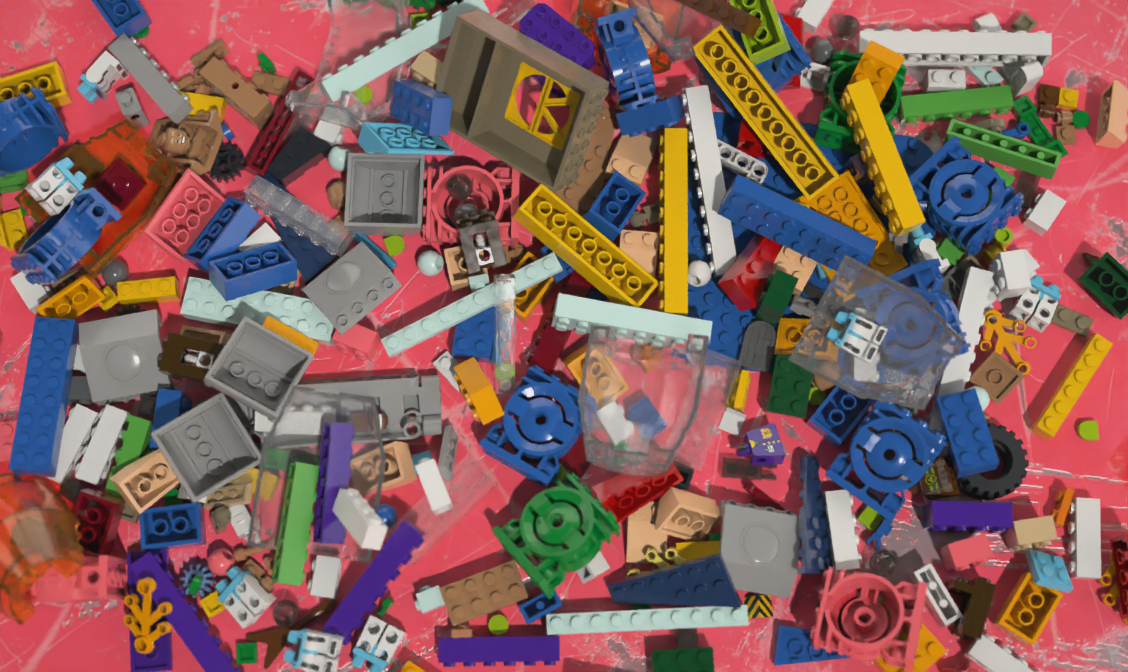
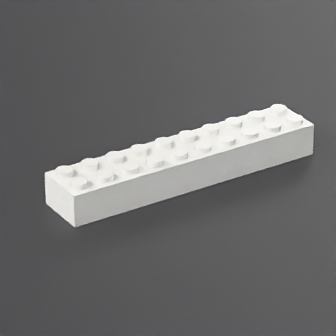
M865 29L860 31L857 43V54H863L872 40L904 56L905 59L902 63L904 66L1022 67L1037 60L1042 65V68H1045L1052 55V33H1046L1045 31H1036L1035 33L1016 31L1015 33H1008L1005 30L988 32L987 30L969 32L968 30H960L958 32L940 30L939 32H931V30L924 29L918 32L910 29L901 31Z

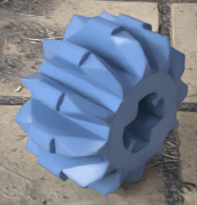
M198 563L195 568L191 564L189 565L190 572L186 569L183 570L186 577H180V580L185 581V583L180 587L186 589L185 594L189 595L188 590L196 575L202 576L204 581L198 593L201 597H204V590L208 592L212 590L208 585L215 583V581L209 580L214 574L212 572L208 573V566L203 568L202 564Z

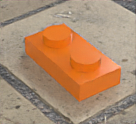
M1063 488L1056 494L1055 501L1057 504L1050 513L1053 516L1055 528H1060L1064 525L1075 491L1072 488Z

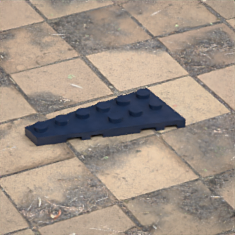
M268 172L254 183V188L260 200L267 209L269 217L276 226L286 249L297 261V269L307 285L346 251L347 245L270 176Z
M808 455L800 457V480L803 483V490L800 491L799 498L803 499V507L799 508L798 537L802 542V548L798 550V557L801 558V567H798L797 574L823 575L824 570L833 567V561L830 558V540L827 536L828 523L824 515L825 503L821 493L820 466L817 457Z
M721 552L608 582L607 586L614 603L741 607V601Z

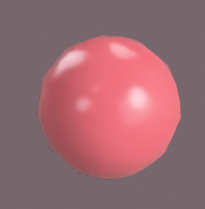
M226 548L214 550L208 557L209 570L218 576L227 575V572L235 566L234 554Z

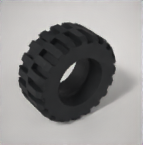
M995 423L987 424L994 448L1001 454L1004 462L1003 473L999 478L990 480L978 473L957 478L951 460L959 489H965L966 495H974L975 499L979 500L999 499L1012 493L1023 483L1022 479L1026 477L1028 472L1025 468L1029 466V460H1025V456L1028 455L1027 449H1022V440H1017L1014 437L1016 433L1012 430L1007 432V427L1003 425L996 427Z

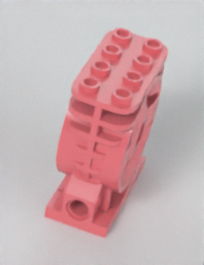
M428 166V169L424 170V204L427 206H423L424 223H426L423 224L422 229L423 241H427V245H431V242H438L439 245H443V242L450 243V245H454V243L461 245L457 229L452 228L445 219L444 204L451 195L447 202V216L455 227L454 211L458 205L470 203L476 206L478 210L485 208L489 210L486 197L477 190V183L481 184V191L489 198L495 219L498 221V231L502 246H511L512 249L513 246L518 245L519 222L513 216L519 209L520 172L513 167H497L489 173L476 166H451V169H444V166H440L439 169H432V166ZM456 183H460V190L456 191ZM503 191H511V198L504 199ZM503 214H509L511 222H502ZM481 232L472 235L473 243H476L475 237L478 234H484L482 235L484 237V241H487L486 232Z
M108 555L99 556V558L46 557L22 560L10 559L4 568L5 575L7 576L4 596L9 601L24 603L124 601L125 597L128 596L127 560Z
M834 567L824 570L823 589H820V604L816 608L815 626L812 627L810 637L812 638L811 645H814V649L819 650V648H823L828 653H831L832 650L837 651L839 655L845 654L857 660H874L882 657L887 665L904 668V672H912L926 601L927 583L919 581L917 585L901 582L893 586L886 579L874 574L858 572L848 574L845 569H841V572L834 571ZM857 591H861L860 598L856 599ZM879 595L883 596L882 604L888 610L891 618L889 633L880 641L878 640L885 634L888 618L885 609L878 603ZM845 604H847V605H846V607L844 608V610H843V612H842L841 621H842V627H843V630H844L845 634H846L851 640H849V639H847V638H845V637L843 636V634L841 633V631H840V629H839V625H838L839 613H840L841 609L844 607ZM904 608L914 610L911 617H904ZM862 617H867L870 621L867 623H862L859 621V619ZM902 633L909 635L908 643L900 641Z

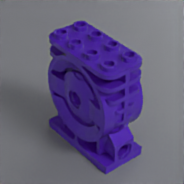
M536 4L520 20L519 32L587 70H590L595 65V47L593 42L547 4ZM530 75L541 86H544L545 76ZM553 82L550 93L556 98H566L563 89L556 82Z

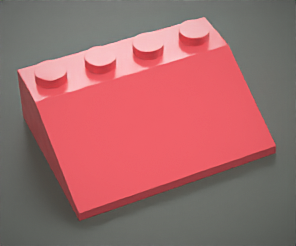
M187 168L142 231L171 257L184 263L186 259L183 256L226 199Z

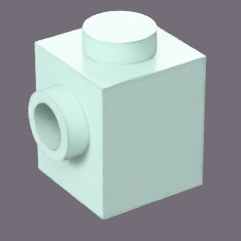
M428 585L419 589L420 593L416 594L417 599L414 600L418 611L421 610L423 614L445 606L439 586L431 588Z

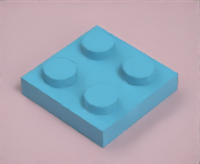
M1032 549L1025 553L1036 585L1067 593L1074 589L1062 557Z

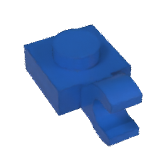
M884 517L865 544L869 545L872 540L876 541L877 545L874 550L878 551L881 548V537L883 535L887 536L893 528L891 526L892 522Z

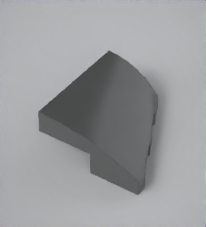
M958 262L942 276L944 282L941 290L951 299L960 297L967 269L961 262Z

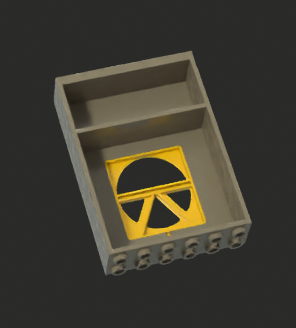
M476 9L456 17L436 90L453 98L450 131L536 182L542 183L553 192H557L575 183L579 177L578 171L585 160L583 156L590 145L589 139L591 134L596 129L595 122L602 112L601 105L608 95L610 82L482 10ZM530 75H543L546 77L531 126H529L518 111L516 91L524 78ZM553 82H556L563 89L566 98H548ZM546 106H569V119L563 129H560ZM542 115L553 129V134L538 132Z

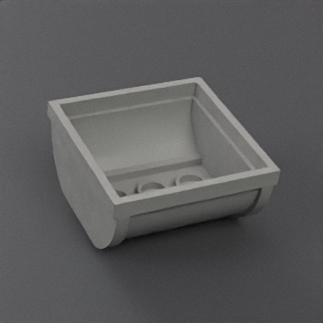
M348 153L344 227L352 232L367 236L398 235L406 237L421 232L425 155Z
M244 316L204 378L205 386L219 390L266 416L267 420L273 423L315 355Z
M222 392L150 434L193 504L264 461Z

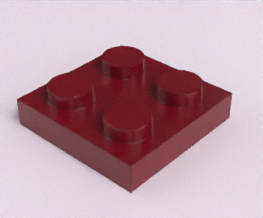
M116 158L94 184V187L123 212L144 189L147 183L122 159Z

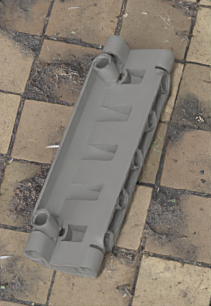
M418 374L299 381L287 401L296 406H300L303 403L312 404L313 407H320V405L324 404L331 405L332 408H337L336 423L351 424V411L371 410V417L376 412H386V416H388L386 429L377 430L372 424L371 431L354 432L352 443L415 439L418 436L442 435L439 375L421 376V383ZM224 394L250 438L252 439V435L260 437V441L252 439L257 449H260V447L281 448L321 445L322 435L255 431V427H253L255 424V410ZM416 413V417H409V414ZM412 424L415 425L418 429L416 431H410L407 428V426Z

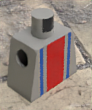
M133 88L115 94L122 114L133 132L151 125L139 95ZM133 115H139V117L134 119Z

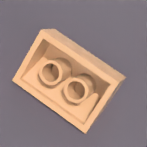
M1114 80L1101 94L1095 143L1098 146L1118 149L1126 142L1127 132H1125V128L1128 124V89L1118 80Z
M670 487L659 500L655 530L689 541L702 542L722 519L720 509L713 499Z

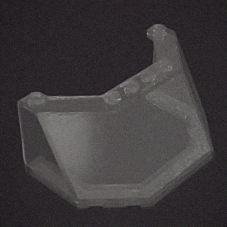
M328 0L331 28L324 48V54L320 61L315 81L300 90H291L286 96L285 105L294 113L361 131L363 122L387 123L389 118H393L391 117L390 106L392 104L394 80L408 78L413 57L351 93L349 91H342L340 99L332 104L328 102L319 84L323 82L321 78L327 74H337V69L345 64L351 66L354 64L353 60L361 55L367 57L370 55L369 51L379 46L381 49L386 46L385 42L393 37L395 39L402 37L400 33L408 28L413 30L412 18L408 16L407 11L410 2L409 0ZM365 86L369 87L373 94L372 99L367 103H364Z

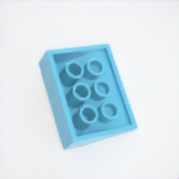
M363 122L357 142L367 153L454 155L455 152L440 136H428L403 123Z

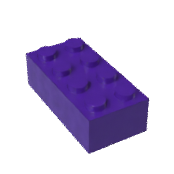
M931 501L923 506L924 529H930V533H942V531L949 530V533L958 534L969 530V534H981V532L989 531L991 535H998L1002 532H1007V529L1013 527L1012 503Z

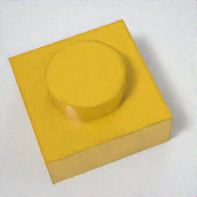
M1061 87L1056 107L1075 110L1077 108L1079 91Z
M109 285L102 290L106 298L98 303L105 312L118 302V295Z
M217 590L199 601L210 619L226 610L224 604L218 600L220 593Z

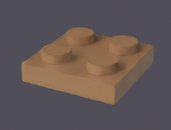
M994 350L974 371L969 381L975 386L984 388L988 392L989 398L996 404H999L1025 375Z

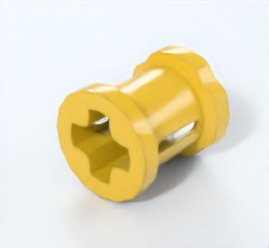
M997 240L990 248L983 249L981 255L990 264L1000 252H1007L1003 243Z

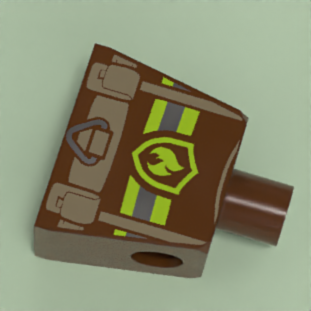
M945 456L933 461V464L928 468L923 477L910 487L914 495L922 492L923 496L929 500L961 495L955 473L952 469L951 460Z

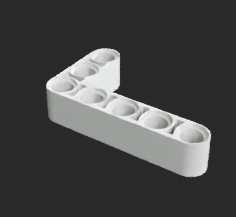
M993 13L973 20L975 32L980 30H987L988 32L1002 30ZM1037 60L1022 67H995L998 74L1004 79V85H1010L1012 97H1017L1032 90L1043 76L1042 65Z
M687 138V149L693 150L692 142L689 143ZM717 139L721 166L762 185L768 172L766 164ZM721 153H727L730 157L723 158ZM742 161L746 166L740 167L737 162ZM759 170L763 175L758 176L754 171Z

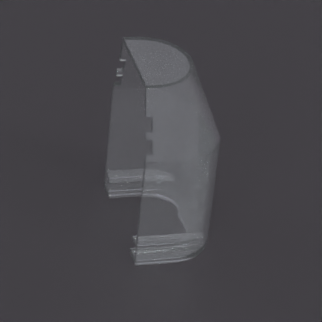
M293 386L278 418L275 420L268 437H266L263 443L246 546L267 549L277 548L289 465L293 462H300L319 466L323 422L353 424V456L350 460L351 477L348 488L358 490L360 495L367 500L369 506L374 509V512L379 515L387 462L375 397ZM315 501L312 509L314 511V518L310 522L309 528L311 538L307 542L306 548L308 554L371 563L373 549L361 548L347 529L344 544L313 542Z

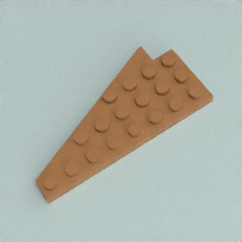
M604 101L601 105L602 112L595 122L596 129L589 139L590 145L583 156L585 160L579 168L577 181L566 186L564 189L553 192L581 217H583L603 187L617 119L616 114H618L617 111Z

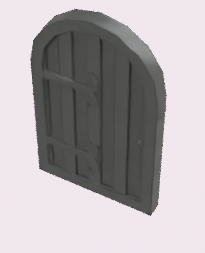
M756 321L748 326L744 334L738 361L739 366L768 373L776 339L775 330L769 323Z

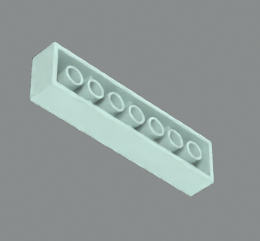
M189 277L180 314L186 319L237 328L244 316L260 325L264 323L267 316H270L320 344L334 347L332 337L336 329L310 299L262 290L251 295L225 301L210 280Z
M559 293L554 306L551 327H555L559 331L572 330L580 335L589 333L597 338L611 337L614 341L622 342L627 340L635 345H642L644 343L649 344L653 348L666 347L673 352H680L682 350L687 351L691 355H700L710 344L713 321Z

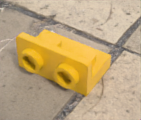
M21 208L3 214L0 212V245L9 252L17 250L30 237L25 216L21 214Z
M742 370L741 374L732 373L725 410L729 407L744 414L751 382L750 371Z

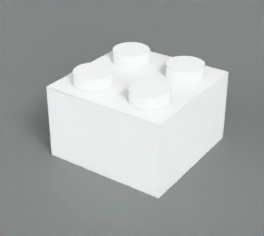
M1023 249L1000 252L990 262L989 271L994 272L993 278L995 279L993 291L994 294H997L998 299L1021 296L1031 287Z

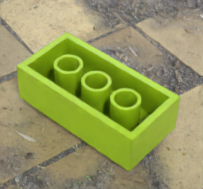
M729 0L730 5L762 21L754 38L741 33L749 59L755 65L791 50L773 0Z

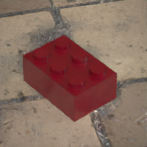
M92 487L80 490L64 547L94 558L110 556L126 502L124 498Z

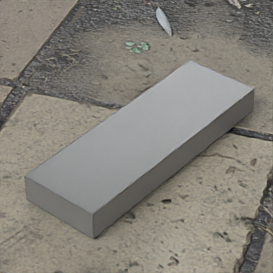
M451 425L445 426L438 462V469L445 481L452 479L459 440Z

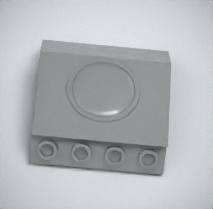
M361 241L304 286L301 291L342 335L402 285L391 273V270Z
M157 309L79 324V348L93 403L109 405L114 402H126L130 399L147 398L151 395H157L158 389L175 390V383L171 376L162 374L157 367L158 359L160 356H163L164 352L159 326H162V319Z
M721 500L719 509L722 517L719 553L721 552L735 589L789 598L798 572V550L800 547V539L798 537L799 516L790 510L781 511L772 507L764 508L750 503L741 504L733 500Z

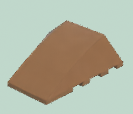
M211 110L210 113L198 112L194 116L187 115L178 124L170 118L157 120L143 155L182 175L187 168L197 176L210 171L224 137L218 110ZM168 128L185 131L190 138L187 151H183L182 154L164 151L162 144L159 142L161 133H165Z

